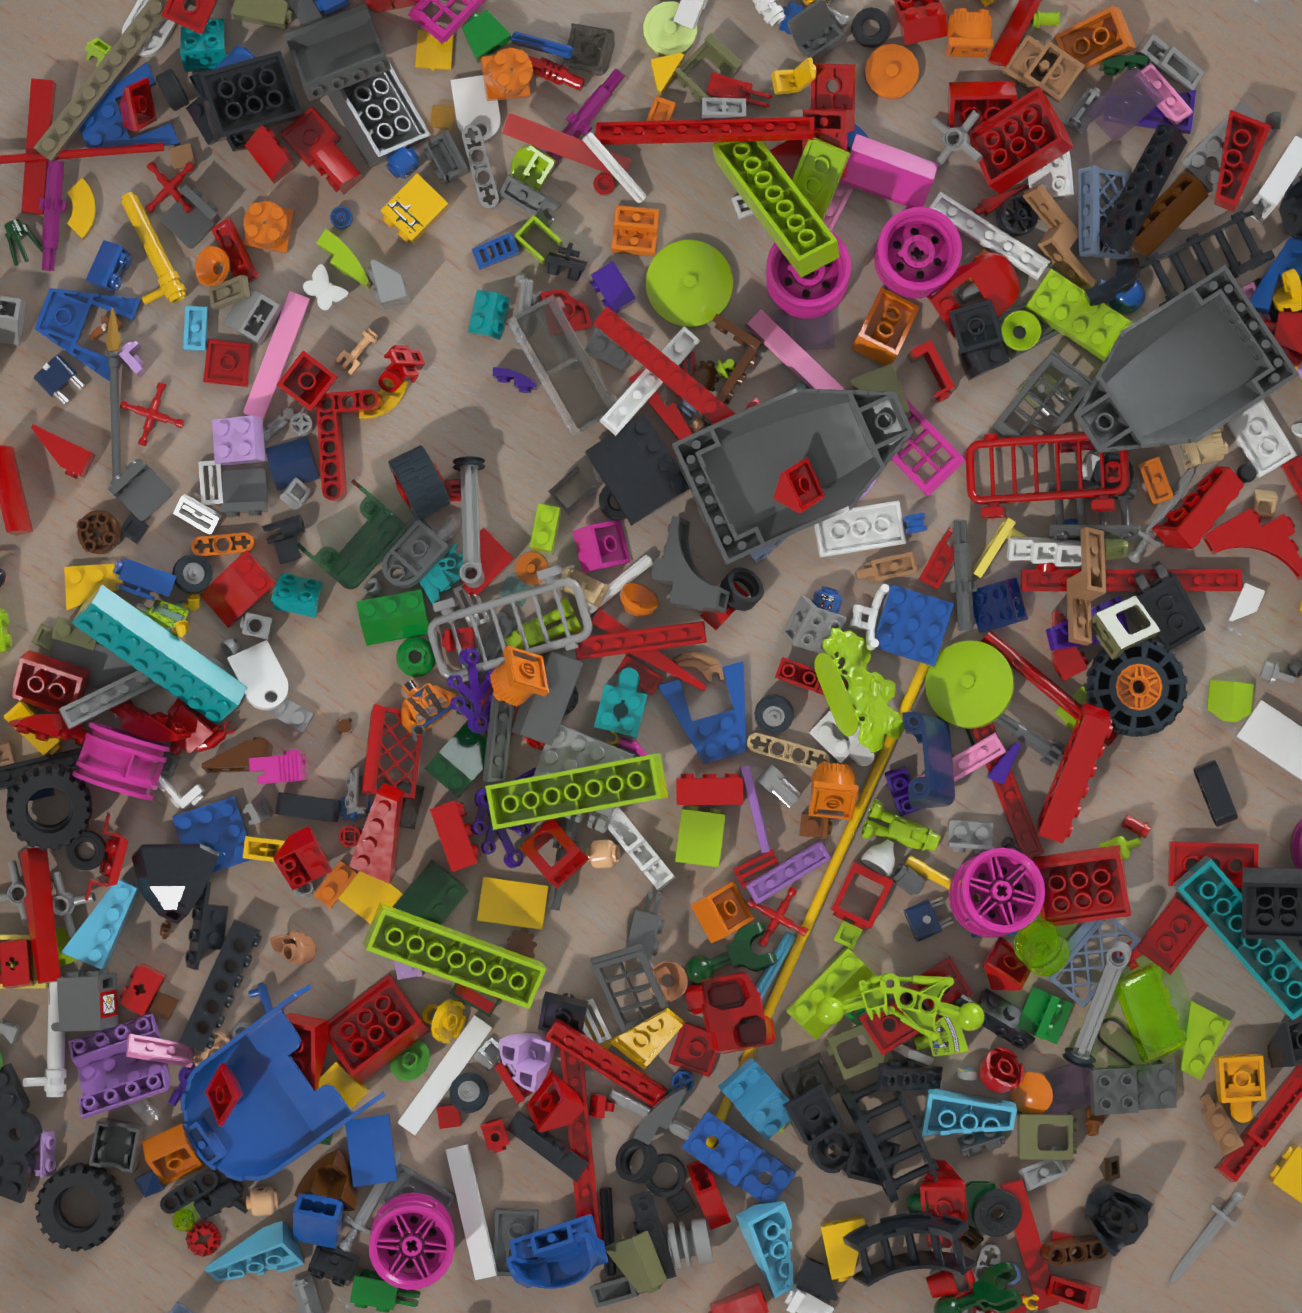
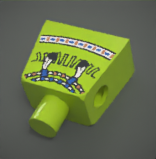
M942 1015L938 1016V1021L935 1022V1029L938 1033L936 1041H932L925 1035L913 1038L917 1051L929 1047L933 1056L969 1051L962 1028L957 1023V1020Z

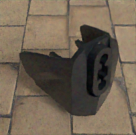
M1302 175L1290 184L1279 206V213L1285 231L1292 237L1299 238L1300 240H1302ZM1288 215H1296L1293 222L1288 220Z
M1108 1184L1088 1194L1085 1204V1219L1099 1238L1101 1245L1115 1257L1123 1247L1135 1244L1148 1226V1213L1153 1208V1204L1138 1194H1130ZM1115 1211H1118V1218L1112 1217ZM1134 1223L1136 1225V1228L1133 1231H1130L1128 1227L1130 1224Z

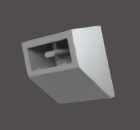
M374 259L370 260L371 267H368V272L373 284L376 283L377 286L373 290L378 304H382L386 310L411 303L401 274Z
M249 288L250 298L235 303L223 324L261 346L283 308L275 301Z
M0 296V343L20 346L27 303L22 299Z

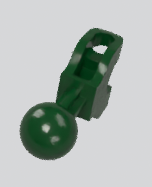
M757 922L740 928L735 935L734 941L726 945L727 952L712 958H707L703 955H696L690 958L685 968L687 977L695 983H701V980L710 979L714 970L733 964L735 969L745 967L754 972H759L775 965L778 962L775 954L766 953L758 955L752 951L751 945L753 941L765 933L764 923Z
M969 1181L965 1184L968 1224L973 1228H978L973 1218L974 1205L981 1195L995 1189V1183L991 1181ZM915 1191L908 1196L905 1204L907 1213L921 1212L920 1191ZM926 1201V1212H928L929 1206Z
M1001 1262L988 1267L977 1282L972 1283L974 1293L959 1299L950 1295L942 1296L934 1305V1313H962V1311L979 1305L984 1312L994 1310L997 1313H1008L1019 1308L1022 1305L1021 1294L1012 1288L1003 1290L1008 1283L1015 1280L1016 1271L1014 1265L1009 1262Z

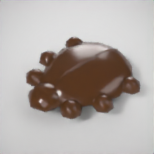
M701 360L699 367L697 365L693 367L694 372L690 376L708 391L713 392L715 391V382L719 381V378L715 375L718 373L716 368H714L715 363L712 360H708L706 363L704 360Z
M525 927L521 928L519 932L517 930L513 931L514 937L507 939L509 948L506 949L529 958H534L535 953H533V950L537 946V943L532 941L534 934H529V930Z

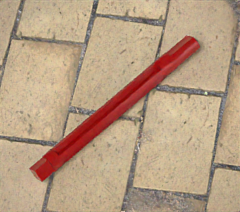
M990 630L983 637L981 642L997 649L1006 658L1011 667L1077 720L1082 708L1081 704ZM1112 731L1109 738L1105 737L1104 744L1109 746L1118 735Z

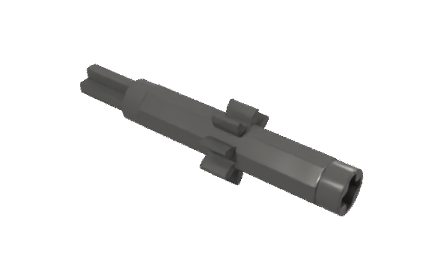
M955 520V542L953 543L955 581H950V592L956 593L958 630L969 631L974 630L972 591H977V581L975 579L972 580L967 520Z
M1005 713L995 720L996 723L1010 731L1012 736L1042 755L1041 762L1050 767L1053 763L1059 766L1064 753L1062 750L1065 746L1064 744L1055 739L1050 742Z
M574 815L572 820L563 817L561 828L579 847L580 841H575L578 822H575L576 815ZM554 837L553 848H557L555 865L568 852ZM567 880L558 889L550 884L552 889L548 909L560 911Z

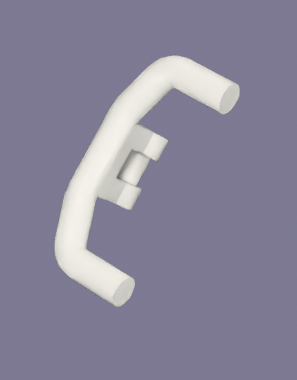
M887 584L879 587L870 608L853 605L852 612L854 614L853 619L850 620L849 627L866 631V647L868 650H874L879 645V641L875 639L874 632L880 605L884 595L889 591ZM862 615L868 616L867 622L861 621Z

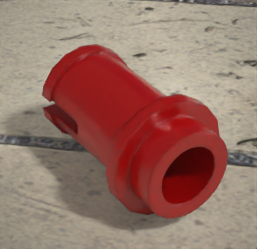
M1129 814L1126 815L1121 824V827L1136 833L1138 838H1146L1151 829L1148 822L1143 823Z

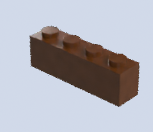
M1184 172L1155 201L1131 245L1134 250L1146 257L1149 256L1209 196L1198 178Z

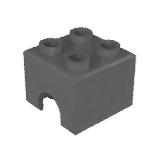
M104 1117L96 1122L89 1166L119 1168L120 1171L128 1173L136 1171L139 1166L146 1125Z

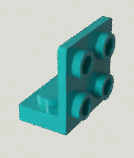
M223 18L210 19L203 35L181 26L180 55L185 72L213 70L227 56L225 50V21Z

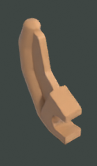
M700 651L683 652L674 657V663L680 667L696 668L704 675L708 682H712L711 675L714 672L719 674L720 680H724L723 669L715 657Z

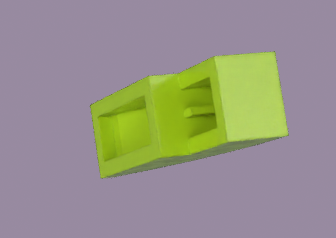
M325 228L316 242L318 247L333 256L330 261L333 267L369 289L371 283L355 255L337 236Z

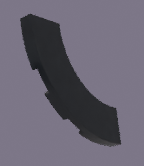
M1138 257L1117 261V271L1112 278L1098 286L1084 289L1085 298L1089 305L1095 306L1116 298L1117 294L1129 291L1135 285L1136 279L1140 277Z

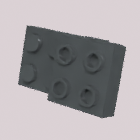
M1174 1063L1123 1064L1089 1069L1091 1113L1093 1115L1139 1113L1138 1110L1177 1108Z

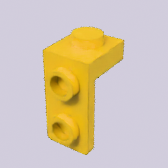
M806 58L794 70L773 71L771 77L775 95L799 93L816 78V67L813 64L812 58Z

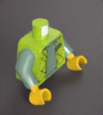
M197 593L190 594L187 597L188 602L181 601L175 604L156 599L151 608L138 603L136 609L174 636L183 637L189 631L188 621H185L189 612L187 609L189 608L192 611L198 610L200 607V596Z

